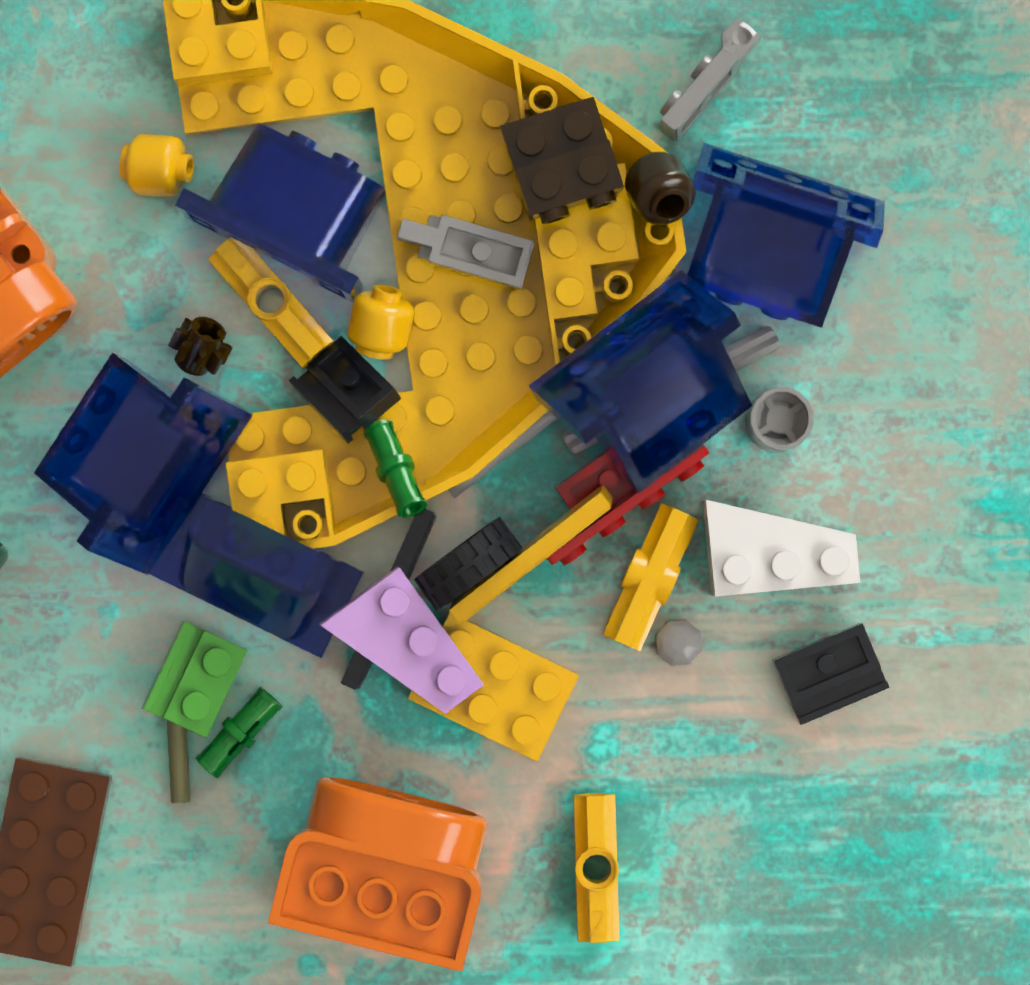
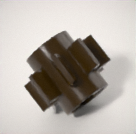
M197 317L193 321L185 318L181 327L175 329L168 343L169 347L178 350L174 358L178 367L193 376H202L207 372L215 375L220 365L225 364L232 350V346L223 343L226 336L223 326L208 317Z

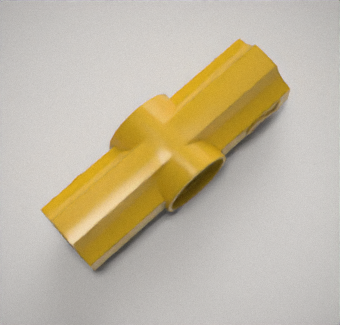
M239 232L221 244L208 258L212 266L302 369L334 342L293 295L287 285L279 279ZM268 289L280 290L284 298L280 309L273 313L261 311L258 302L261 294Z
M663 503L660 504L641 549H636L620 585L623 589L616 605L612 609L602 635L641 651L660 606H665L681 570L679 563L689 546L699 519Z
M615 793L573 795L577 941L589 943L619 941V867L617 863ZM602 855L610 862L609 872L602 879H590L584 874L582 870L583 864L590 856Z

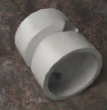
M775 387L762 393L750 404L745 416V429L750 440L758 448L770 453H781L800 445L809 436L813 426V410L809 401L799 391L789 387Z

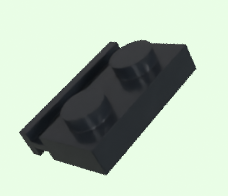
M342 336L305 366L307 371L298 379L293 376L288 380L295 391L347 444L354 440L351 435L362 427L364 430L401 399L395 388Z
M863 623L855 624L772 659L800 725L890 688L885 680Z

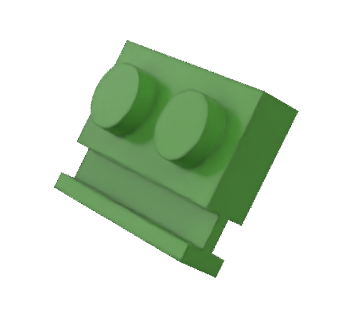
M182 621L141 709L207 738L248 650L206 630H202L187 621Z

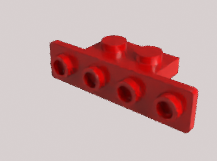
M631 432L554 488L568 508L571 509L603 484L613 497L611 509L546 558L547 561L553 565L560 560L563 566L574 561L587 550L583 543L598 532L602 538L610 535L626 522L622 515L633 507L639 505L644 510L662 498L665 492L661 487L676 477L683 482L700 471L705 466L701 459L709 454L707 448L703 444L698 443L661 470L634 432Z

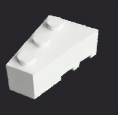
M710 500L702 501L711 596L861 583L856 534Z

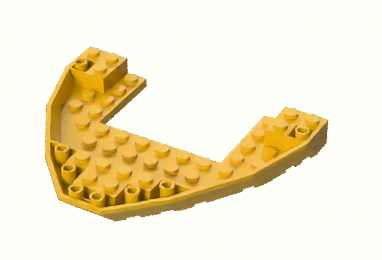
M163 0L173 79L179 89L184 133L186 136L368 111L375 112L398 286L402 291L401 297L412 304L414 308V317L407 344L413 391L399 392L398 394L401 399L376 421L388 419L393 422L394 430L404 453L410 455L415 464L413 474L426 501L476 476L600 366L686 254L682 218L667 225H653L645 222L637 214L629 200L624 184L626 174L634 162L652 152L667 151L595 97L607 140L610 141L624 185L623 192L615 194L616 202L598 209L589 210L587 203L568 209L570 216L557 222L542 225L540 218L529 221L500 125L593 97L567 76L410 0ZM429 215L437 217L445 215L534 241V247L521 290L430 264L428 260L418 258L419 246L397 240L402 219L427 225ZM310 405L223 417L229 456L226 469L239 559L266 557L336 546L397 516L396 507L387 485L379 481L375 469L378 464L369 442L364 436V429L362 427L351 435L354 440L347 444Z

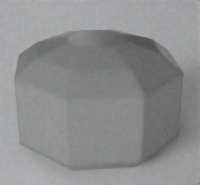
M687 620L667 621L655 635L657 654L671 666L691 664L702 651L700 631Z

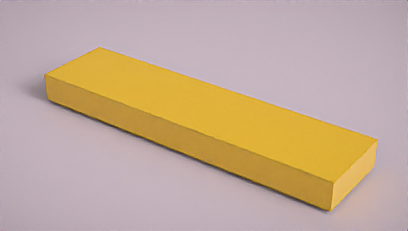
M602 484L522 546V549L503 565L454 599L449 612L458 623H464L610 510L613 502L612 495Z

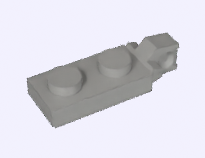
M738 18L721 33L722 49L714 58L709 54L706 55L691 74L694 81L683 94L679 90L675 91L665 102L660 111L664 115L661 119V131L671 140L678 141L737 73V68L760 42L761 36Z
M429 215L427 225L402 219L397 235V240L419 246L418 258L428 260L430 264L520 290L535 243L525 238L441 215V217Z

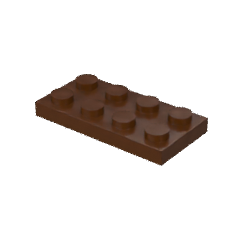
M21 757L15 758L0 831V953L69 967L74 965L112 781L111 775Z

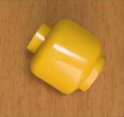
M148 133L138 134L130 144H125L121 151L119 161L120 176L137 195L165 198L175 197L182 190L184 183H190L193 178L194 158L192 154H187L184 143L177 136Z
M377 284L373 286V291L361 292L355 296L347 328V336L356 345L358 353L375 359H390L393 357V353H398L406 348L413 322L414 308L412 304L401 297L402 291L389 285Z

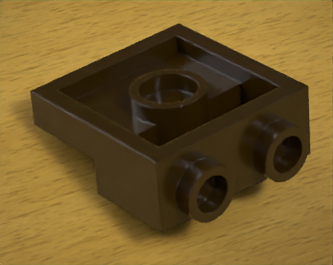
M594 96L500 125L529 221L540 218L542 225L557 222L570 216L568 210L570 208L587 203L589 210L598 209L616 202L615 194L623 192L624 185L610 141L607 140Z

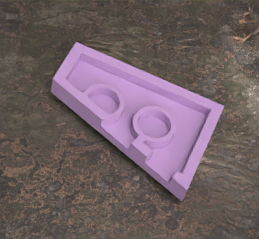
M398 566L319 623L320 626L445 714L484 685Z

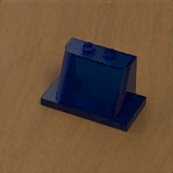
M257 123L210 200L183 188L175 206L187 219L226 239L231 237L310 277L313 283L352 303L355 296L362 292L364 286L360 278L346 270L386 192L383 186L358 173L357 170L360 165L350 158L334 152L332 157L329 158L314 150L317 145L315 141L296 131L291 130L289 136H286L270 127Z
M703 143L693 182L695 190L710 194L712 197L684 284L715 293L716 298L727 304L741 305L746 303L759 307L762 313L777 320H787L790 317L822 328L853 241L874 248L878 247L884 229L885 201Z
M682 270L529 385L535 399L583 443L587 444L596 437L624 480L638 493L752 407L722 342L724 338L741 326L735 312Z
M112 352L34 471V474L89 520L77 539L81 546L89 552L148 575L253 415L240 405L183 377L176 390L172 391L129 360Z
M191 488L149 574L313 655L323 658L333 634L320 626L319 623L351 601L364 571L323 551L318 552L232 510L231 506Z

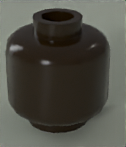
M652 152L644 155L632 164L626 174L624 184L627 196L637 214L645 222L653 225L673 223L686 215L694 204L696 195L694 182L682 162L675 155L667 152Z

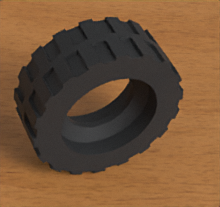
M498 517L427 568L414 581L437 611L518 553L522 546L501 517Z

